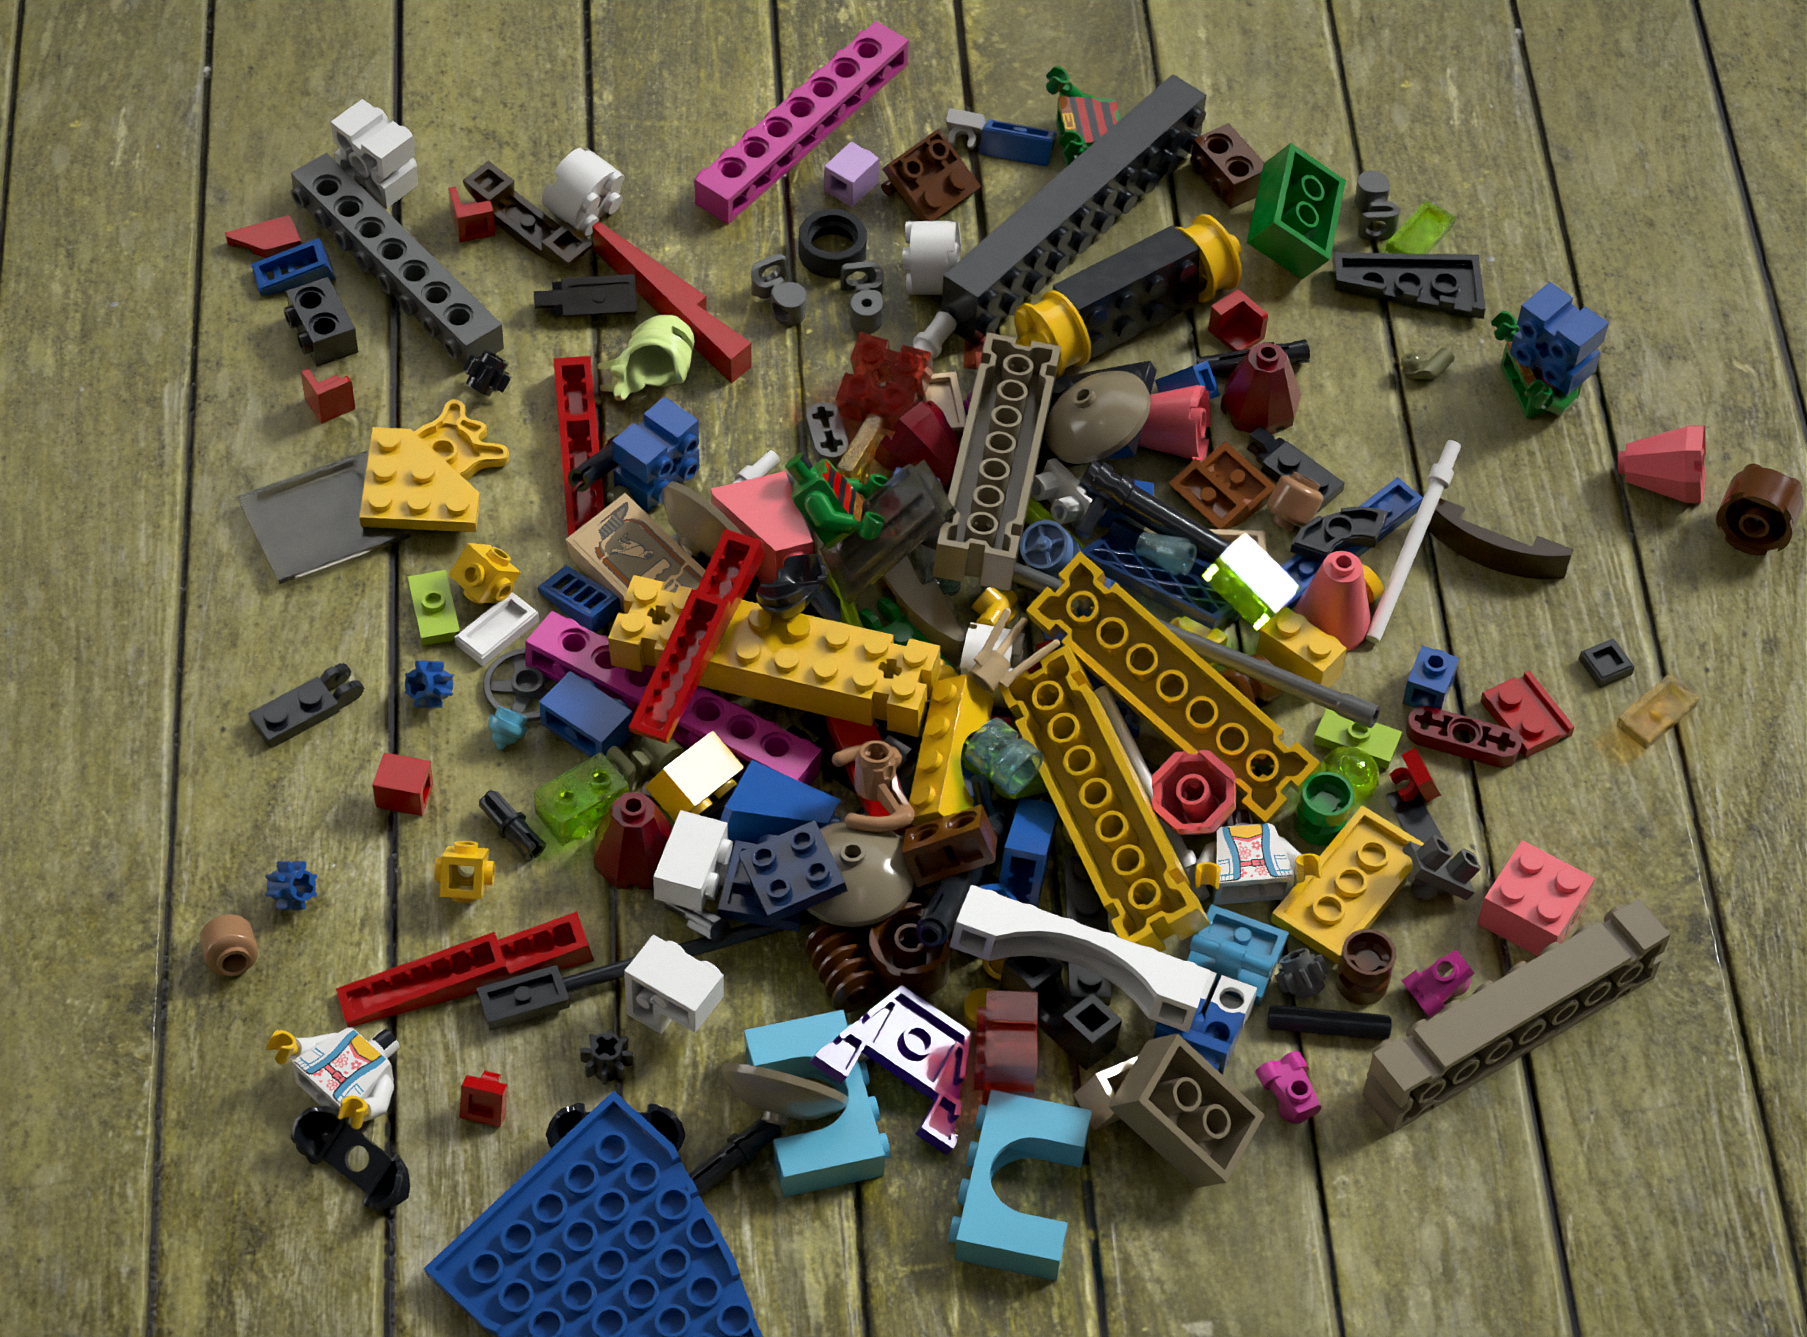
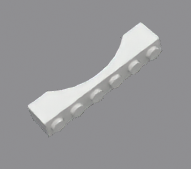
M971 885L961 908L949 946L987 961L1005 957L1039 956L1078 964L1102 975L1120 987L1138 1004L1149 1019L1188 1033L1210 970L1197 966L1193 962L1183 961L1158 952L1151 947L1141 946L1119 938L1112 933L1099 931L1077 923L1073 919L1060 917L1038 909L1031 904H1024L999 895L992 890H985Z

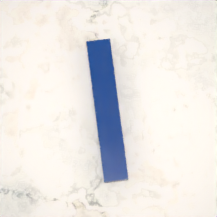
M1397 477L1359 507H1370L1388 511L1387 520L1378 539L1379 542L1417 513L1423 497ZM1359 545L1346 547L1340 551L1350 552L1359 558L1372 547ZM1297 554L1269 574L1262 587H1252L1243 611L1263 627L1283 606L1291 610L1296 606L1322 562Z

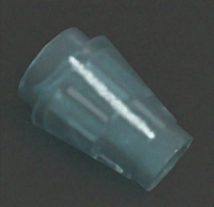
M1143 532L1138 538L1136 553L1173 575H1177L1179 573L1187 574L1192 569L1197 555V548L1194 544L1190 543L1188 538Z

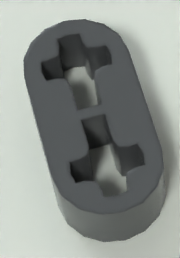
M819 402L813 404L806 413V430L815 460L819 462L826 458L835 468H839L848 459V438L840 412L831 403ZM820 418L825 419L826 423H828V428L823 429ZM831 442L834 451L837 452L830 453V450L826 448V443Z

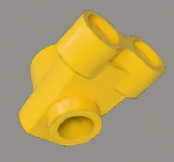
M987 587L971 606L973 610L981 615L976 623L995 626L1003 610L1009 608L1011 614L1005 623V628L1018 613L1012 607L1018 600L1016 593L1011 589L1010 591H999L997 588Z

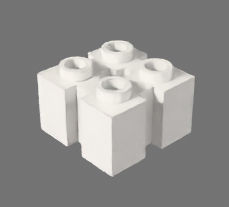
M363 99L331 121L333 142L339 146V149L334 152L335 161L358 184L366 187V192L385 208L390 207L418 186L417 163L414 159L415 141L412 133L405 126H399L394 121L389 123L387 115L380 108H374Z

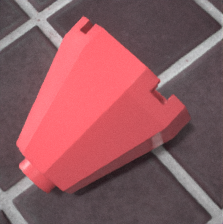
M1688 425L1627 443L1626 451H1619L1618 474H1625V482L1679 501L1702 503L1704 500L1706 466H1704V456H1706V425Z
M1197 750L1198 753L1187 754L1186 751L1174 752L1151 776L1153 789L1152 809L1161 820L1179 835H1214L1216 830L1226 823L1236 809L1235 774L1232 769L1209 750Z

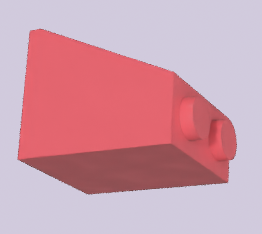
M785 471L711 488V504L720 510L742 534L762 540L765 556L755 573L760 585L773 584V580L777 579L778 570L784 567V560L789 556L813 554L812 537L802 513L791 498L793 489Z

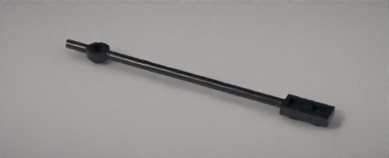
M942 880L921 887H917L915 883L912 894L907 902L915 903L918 899L919 891L938 886ZM805 909L801 925L820 919ZM749 923L730 929L728 936L721 942H714L704 936L678 945L688 955L695 957L781 932L785 929ZM635 957L563 978L558 966L554 965L476 988L477 997L489 1031L570 1008L568 993L625 977L624 970Z

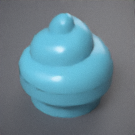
M498 706L495 715L490 714L488 719V728L493 733L492 740L496 744V748L502 750L508 744H514L519 738H523L528 730L525 727L528 718L515 711Z

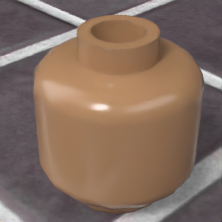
M1293 472L1291 476H1281L1267 500V508L1275 514L1272 521L1289 531H1292L1295 525L1303 528L1314 519L1323 502V495L1318 491L1320 484L1297 472Z
M233 914L218 916L210 920L200 933V946L205 963L217 975H240L253 966L258 958V944L250 923L241 916Z

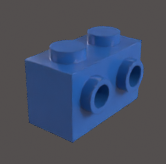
M571 671L539 701L541 725L601 765L605 764L607 751L611 747L617 746L620 748L633 735L628 728L632 720V711L627 704L620 699H612L600 691L594 682L587 678L582 679Z

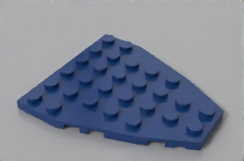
M614 1090L424 1268L425 1274L486 1333L495 1337H763L755 1319L751 1302L745 1291L736 1260L711 1213L709 1214L700 1198L696 1185L685 1170L675 1146Z

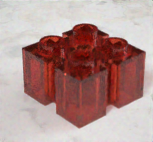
M860 332L850 357L854 374L845 372L835 398L837 408L841 416L867 424L870 416L880 418L882 428L896 432L893 425L899 418L918 404L917 394L923 396L926 394L934 372L931 352L902 344L900 352L890 350L887 339ZM886 382L885 386H879L881 383Z
M986 990L985 1007L977 1006L974 1053L976 1054L974 1090L982 1091V1105H988L991 1090L1034 1098V1084L1036 1083L1038 1067V992Z

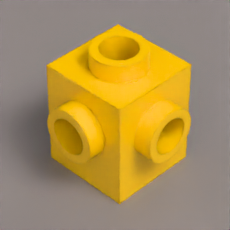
M467 543L448 575L464 589L463 594L469 600L483 605L484 603H497L498 601L505 600L512 593L514 583L521 572L510 563V556L503 550L491 545Z
M456 841L453 846H447L441 858H436L434 880L435 882H440V897H450L452 901L470 903L475 902L476 899H482L487 886H493L495 879V861H488L489 848H478L479 844L473 841ZM460 866H474V872L470 874L465 873Z

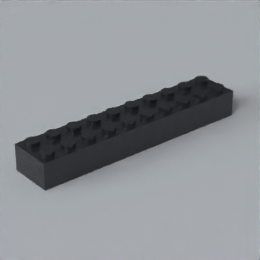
M1172 74L943 275L941 311L950 314L956 320L957 326L952 332L973 346L980 342L987 332L994 333L999 324L1009 315L1013 316L1016 309L1032 294L1037 295L1054 274L1062 273L1072 258L1078 253H1084L1090 246L1091 241L1100 233L1105 234L1119 216L1123 213H1129L1138 199L1145 193H1151L1167 173L1172 174L1185 157L1189 154L1192 155L1193 140L1202 134V126L1206 118L1205 104L1207 95Z

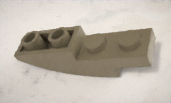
M893 527L881 530L878 535L877 551L881 564H878L877 588L882 597H889L899 607L902 616L905 615L907 620L932 644L940 645V653L947 660L959 665L961 663L967 629L963 623H957L954 617L955 611L951 597L947 593H942L937 581L925 584L921 571L919 569L914 570L910 562L911 555L906 541L899 540Z

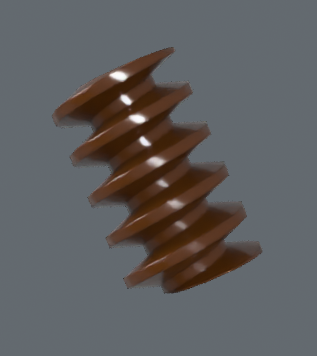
M826 922L817 927L808 936L804 945L805 953L811 958L812 966L818 972V978L824 984L825 992L831 998L833 1007L837 1011L843 1010L844 1013L855 1012L871 1004L879 996L880 990L877 987H873L878 981V976L874 971H869L871 963L869 959L862 957L864 949L859 944H855L857 936L854 932L849 931L850 927Z

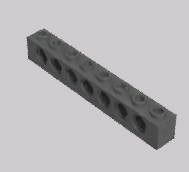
M328 153L291 172L293 184L291 195L297 206L301 209L306 208L312 214L316 224L322 230L327 229L334 236L338 246L343 251L348 250L355 257L359 267L366 273L370 272L377 279L381 289L386 294L391 293L399 301L404 312L409 316L413 315L421 323L426 334L431 338L435 337L444 346L446 353L451 359H458L465 365L471 354L479 357L484 350L495 354L504 349L502 324Z

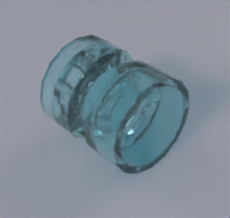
M994 718L985 723L972 737L965 753V757L982 773H990L991 780L1008 794H1014L1023 789L1034 778L1043 761L1042 752L1026 739H1018V733L1001 718Z

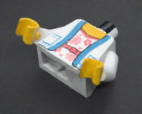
M1245 809L1234 810L1227 820L1228 826L1220 827L1216 830L1215 841L1205 845L1194 866V887L1200 888L1202 884L1212 885L1213 905L1284 899L1292 890L1294 874L1297 876V882L1299 883L1304 882L1307 875L1322 878L1320 857L1311 853L1300 854L1284 837L1278 836L1274 825L1270 823L1253 824L1251 813Z
M346 1028L339 1033L335 1032L310 1038H295L291 1033L283 1030H277L273 1033L266 1049L278 1050L275 1061L279 1065H284L289 1058L293 1059L292 1065L296 1084L319 1105L339 1109L338 1119L349 1117L351 1127L360 1129L364 1121L380 1117L387 1112L394 1089L392 1067L387 1058L400 1048L397 1039L388 1030L382 1029L369 1041L353 1028Z

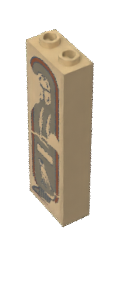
M626 493L566 538L570 559L590 579L615 594L620 599V608L624 612L623 599L633 575L663 581L665 591L675 593L679 585L697 589L706 571ZM708 688L713 694L729 702L742 697L741 695Z

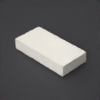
M512 592L505 600L498 601L456 635L455 645L484 667L539 622V613Z

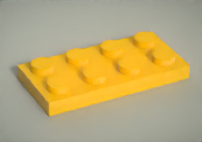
M1362 805L1319 856L1322 878H1317L1313 875L1305 876V881L1298 882L1273 911L1270 922L1289 932L1290 935L1331 961L1339 964L1342 947L1346 938L1355 931L1369 929L1408 881V875L1412 871V859L1405 855L1402 849L1409 841L1420 846L1424 845V843Z

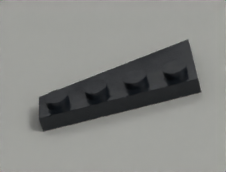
M1334 252L1332 265L1335 290L1484 319L1486 308L1479 255Z

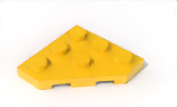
M372 428L359 515L360 527L459 532L477 531L480 495L468 481L413 430L404 428Z

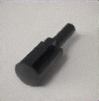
M665 902L666 909L687 919L686 926L714 942H721L728 936L730 924L719 915L704 907L702 912Z

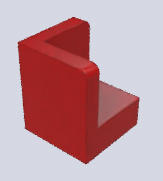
M456 187L448 188L450 212L459 242L495 236L494 213L491 202L477 203L474 201L461 204Z
M1236 289L1211 306L1208 331L1231 351L1250 349L1265 339L1268 314L1241 290Z
M308 368L301 371L304 398L322 424L356 409L353 385L348 376L339 378L338 375H335L318 383Z
M384 753L372 785L375 806L381 809L423 816L433 786L431 761Z

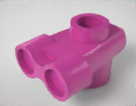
M1455 949L1445 957L1439 958L1434 964L1420 973L1415 969L1401 981L1426 1014L1433 1018L1445 1007L1443 1003L1450 996H1460L1468 990L1471 984V977L1475 972ZM1453 969L1452 973L1449 976L1444 977L1446 972Z
M1299 1051L1290 1052L1278 1061H1268L1259 1066L1255 1071L1265 1090L1271 1089L1279 1100L1278 1111L1280 1116L1287 1122L1294 1124L1305 1122L1309 1117L1317 1115L1322 1108L1306 1075L1309 1067Z

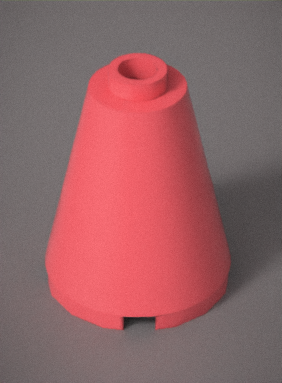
M1195 385L1151 394L1150 412L1142 427L1138 446L1189 460L1197 459L1203 461L1207 454L1209 439L1202 438L1205 436L1206 427L1211 426L1210 398L1208 390H1204L1205 386Z
M1336 551L1324 559L1297 602L1294 612L1306 617L1312 625L1327 635L1337 638L1347 648V652L1355 650L1365 641L1366 633L1371 624V615L1361 561L1350 552Z

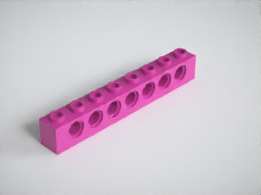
M875 21L866 30L860 31L843 50H838L832 60L821 69L815 70L808 81L800 88L792 90L784 102L777 108H772L760 123L754 128L748 129L731 148L725 149L712 165L698 173L694 181L695 204L726 224H730L908 65L909 40L878 21Z
M554 611L549 613L525 641L526 667L538 669L543 676L557 683L569 671L582 679L587 678L594 682L600 691L612 699L617 698L626 703L632 711V718L656 668L645 664L643 671L639 672L613 666L611 664L608 637L598 635L579 625L575 620L565 618ZM697 686L672 734V737L679 745L688 750L711 731H714L744 766L736 775L742 778L751 760L809 786L820 773L821 748L815 746L807 739L799 738L787 732L772 721H766L748 712L743 706L731 703L713 694L706 687Z

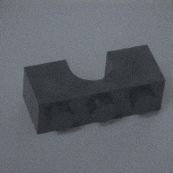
M1016 956L1006 959L1003 963L999 990L1086 1071L1116 1048L1122 1019L1093 993L1081 1002L1075 1000L1063 984L1061 977L1063 965L1055 958Z

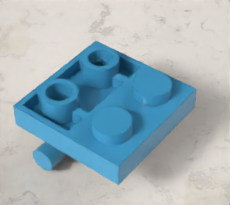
M1211 904L1206 915L1211 925L1199 931L1198 935L1194 934L1190 943L1189 950L1191 952L1187 961L1217 973L1214 990H1216L1221 975L1257 987L1254 1004L1260 1006L1287 942L1289 932ZM1233 991L1225 992V993L1228 994V995H1231V996H1234V997H1237V998L1243 1000V998L1241 997V995L1238 994V993H1236V992H1233Z

